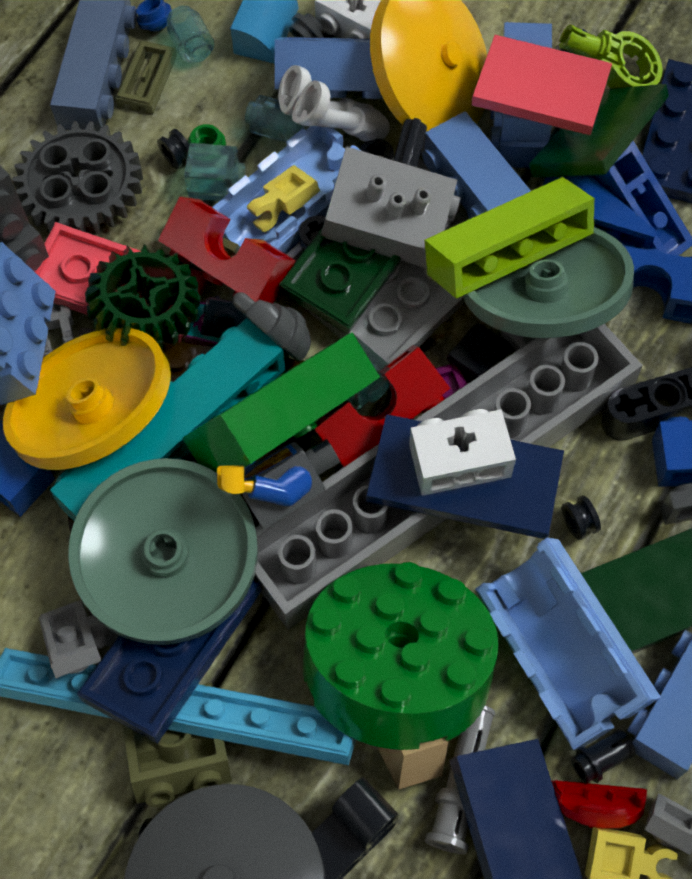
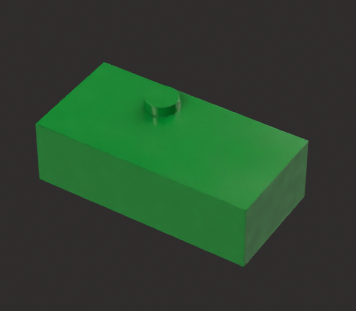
M351 332L190 432L182 439L197 463L216 473L218 466L239 465L246 467L292 436L296 440L317 426L315 423L317 419L379 379L380 376L355 335Z

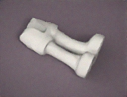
M298 65L291 66L283 75L278 92L281 111L292 116V120L295 123L303 126L341 128L347 134L358 137L364 142L375 140L376 138L384 139L388 135L390 130L388 120L372 105L354 101L351 98L330 101V90L326 84L312 81L309 71Z

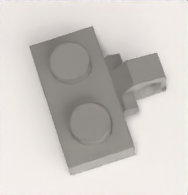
M82 600L41 614V617H39L50 665L55 678L69 673L82 672L90 665L100 662L101 658L98 648L101 649L105 645L111 647L119 636L104 626L94 615L87 616Z

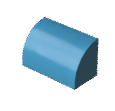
M242 0L230 28L234 54L275 64V40L288 36L289 27L293 23L292 18L299 9L297 0Z

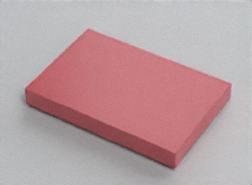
M494 35L472 97V106L591 136L612 63Z

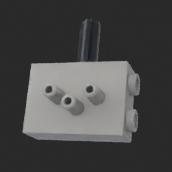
M414 118L404 121L393 160L346 146L321 235L325 236L326 239L343 243L345 241L347 245L370 251L375 249L374 253L387 257L397 255L401 257V261L427 268L424 240L444 231L447 219L454 220L460 197L454 195L457 179L417 168L427 131V126L421 122V119Z

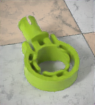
M569 24L560 36V49L612 63L607 85L610 88L657 85L661 80L663 68L658 52L647 39L637 33L622 31L615 35L607 30H602L595 36ZM623 53L631 58L635 55L639 58L636 61L640 69L639 77L629 74V71L624 66L626 62Z

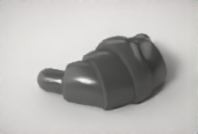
M238 292L233 296L232 303L234 307L294 360L300 362L307 355L311 345L310 333L306 327L305 319L298 311L277 303L271 304L261 299L255 302L244 292Z

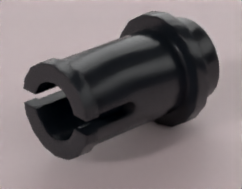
M617 729L613 734L588 749L581 746L576 750V756L571 758V763L576 774L584 783L587 784L591 781L595 783L603 780L605 772L636 755L634 745L630 739L622 743V739L626 738L627 734L621 729Z

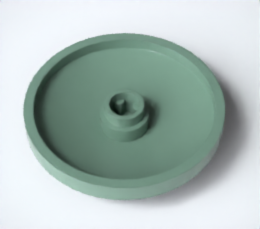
M594 227V234L465 294L463 298L468 308L476 317L503 332L532 338L572 336L605 324L624 309L633 291V260L621 242L610 234Z
M169 458L147 460L130 465L103 481L89 495L79 510L72 527L68 547V561L73 584L81 600L95 618L108 629L124 638L155 645L186 642L198 638L221 625L239 607L248 593L255 576L258 560L256 529L251 512L242 496L219 489L217 486V473L191 461Z

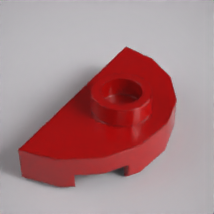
M552 781L561 812L566 817L582 825H587L592 829L593 827L601 829L622 828L636 823L644 815L647 789Z

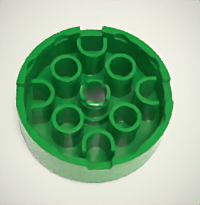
M412 562L363 567L349 572L329 584L319 594L310 608L305 628L304 682H307L314 698V706L319 713L336 729L347 736L380 748L394 750L419 749L420 743L434 741L443 737L446 741L455 738L469 728L480 716L489 696L498 655L497 630L485 605L457 579Z

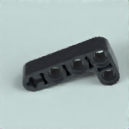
M692 367L614 391L609 397L601 420L602 429L606 435L619 441L629 440L655 432L661 421L672 417L681 416L692 420ZM656 399H665L671 406H662Z
M364 777L357 780L339 797L332 806V814L312 832L324 862L326 879H343L398 822L399 814Z

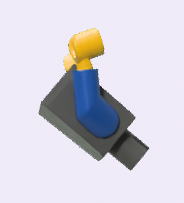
M327 439L306 452L296 442H292L246 467L239 465L218 466L217 486L227 493H242L263 530H265L322 493L326 488L318 475L340 463V460Z

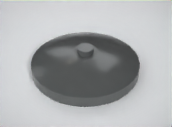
M221 784L203 787L187 793L161 810L151 820L137 840L130 855L124 879H326V874L319 847L311 831L298 813L278 797L255 787Z

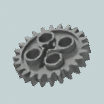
M73 121L69 131H66L61 124L57 125L58 134L54 136L46 130L43 131L45 141L42 143L32 139L30 143L33 152L21 151L20 154L24 163L14 165L18 176L13 177L12 181L26 216L32 217L35 226L38 227L44 223L48 233H50L55 222L84 232L86 228L91 227L96 234H100L101 223L105 222L113 228L115 227L113 216L118 215L126 218L128 215L125 205H137L134 194L142 193L140 181L143 180L138 153L133 150L131 141L124 142L120 131L111 135L108 125H104L99 131H96L93 121H90L85 129H80L78 122Z

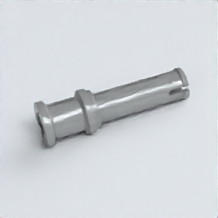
M485 705L475 722L459 734L454 757L485 750L495 710ZM451 768L446 788L440 789V792L436 794L435 802L439 806L432 832L426 834L425 843L446 852L467 854L469 845L465 840L469 826Z

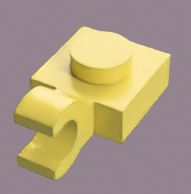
M293 165L263 186L265 195L253 199L247 205V209L256 217L260 216L253 221L254 226L262 232H267L275 226L282 210L291 215L296 210L302 208L320 189L315 179Z

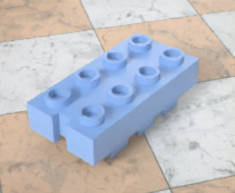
M310 126L306 130L302 128L286 141L287 146L280 152L276 153L274 151L259 163L257 171L249 177L245 175L228 189V194L212 207L231 219L223 238L238 244L240 247L245 238L264 240L285 254L300 242L299 228L302 222L312 216L326 217L345 152V148H343V135L334 128ZM352 145V146L350 147V148H353V149L360 150V149H359L358 147H356L355 145ZM293 165L317 181L320 191L307 201L302 208L296 210L291 215L282 210L275 226L267 232H262L254 226L253 221L260 216L256 217L247 209V205L253 199L265 195L263 189L265 184Z
M547 537L538 543V550L525 563L515 570L500 576L492 583L481 584L475 590L489 611L500 633L514 652L513 654L527 677L530 678L552 718L555 719L572 749L576 750L581 746L586 747L615 728L610 721L612 717L617 716L620 720L630 718L660 699L661 696L559 539Z

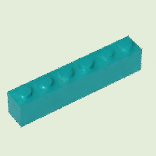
M247 318L237 327L227 329L220 337L218 344L206 354L196 356L188 365L187 371L174 382L170 381L169 390L162 406L138 435L113 453L92 463L67 469L57 478L50 492L59 507L75 521L79 510L89 495L103 481L119 470L153 459L185 460L192 453L182 438L275 380L285 371L283 349Z

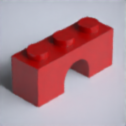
M179 197L158 239L159 242L171 249L169 255L172 256L177 253L180 262L189 265L195 264L202 269L201 276L206 280L220 286L225 284L235 290L233 296L238 292H244L255 302L261 299L271 304L274 303L279 293V284L291 270L296 260L264 240L249 238L244 239L237 254L231 258L223 246V235L231 219L200 199Z
M410 346L379 371L388 383L391 391L389 405L382 413L375 416H363L346 400L315 421L317 426L314 430L323 441L326 439L329 441L344 467L379 444L386 414L413 419L420 412L425 413L445 400L443 394L451 388L418 346Z

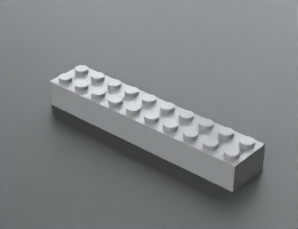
M605 324L572 336L535 338L415 420L424 421L431 418H441L443 421L460 418L465 413L476 409H485L488 412L502 409L510 440L550 447L605 409L609 397L614 391L634 385L643 365ZM379 444L323 481L322 483L326 489L269 528L263 530L260 524L255 527L258 540V560L253 580L260 583L261 594L288 630L308 617L310 608L316 598L337 578L356 569L385 563L446 520V518L366 502V495Z

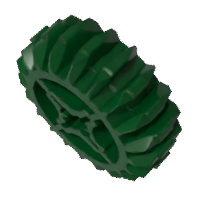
M145 244L140 252H133L127 245L123 256L112 251L109 256V263L99 261L96 267L97 273H90L88 279L89 287L85 291L86 303H88L87 314L90 320H94L96 331L106 329V340L112 342L116 330L123 328L120 339L121 346L128 344V334L131 328L143 331L153 337L161 349L163 341L175 346L176 342H178V334L187 336L190 331V324H195L198 318V307L200 306L198 282L196 277L191 276L189 264L179 265L180 260L177 253L165 258V252L162 247L155 253H150ZM169 305H173V306H172L168 311H166L165 313H163V314H161V315H159V316H156L159 312L164 311V310H167Z

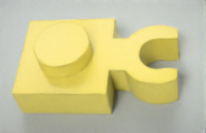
M593 827L585 876L588 879H639L640 874L648 879H672L667 874L657 873L656 865L663 858L677 860L678 854L662 844H655L644 850L646 838L641 834Z

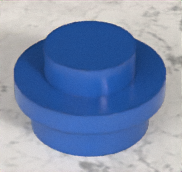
M145 0L136 9L139 27L150 31H159L165 28L173 15L171 6L165 3L164 0Z

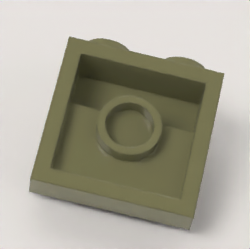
M212 682L202 685L212 687ZM122 724L130 781L137 804L146 802L151 807H163L170 804L177 794L232 781L224 740L167 730L157 744Z

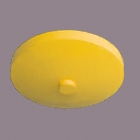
M381 0L371 25L370 56L379 91L395 118L402 125L406 119H421V122L426 124L427 131L466 111L477 124L484 112V108L472 106V97L487 57V51L478 25L466 5L461 0Z
M123 328L116 330L112 342L106 340V329L79 336L47 354L42 360L36 395L9 402L4 411V434L18 456L31 466L41 469H71L92 463L113 453L138 435L162 406L169 390L171 379L168 359L153 337L143 331L131 328L128 334V344L121 346L120 339Z

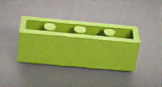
M561 177L424 240L427 275L456 299L594 234L595 198L564 177Z

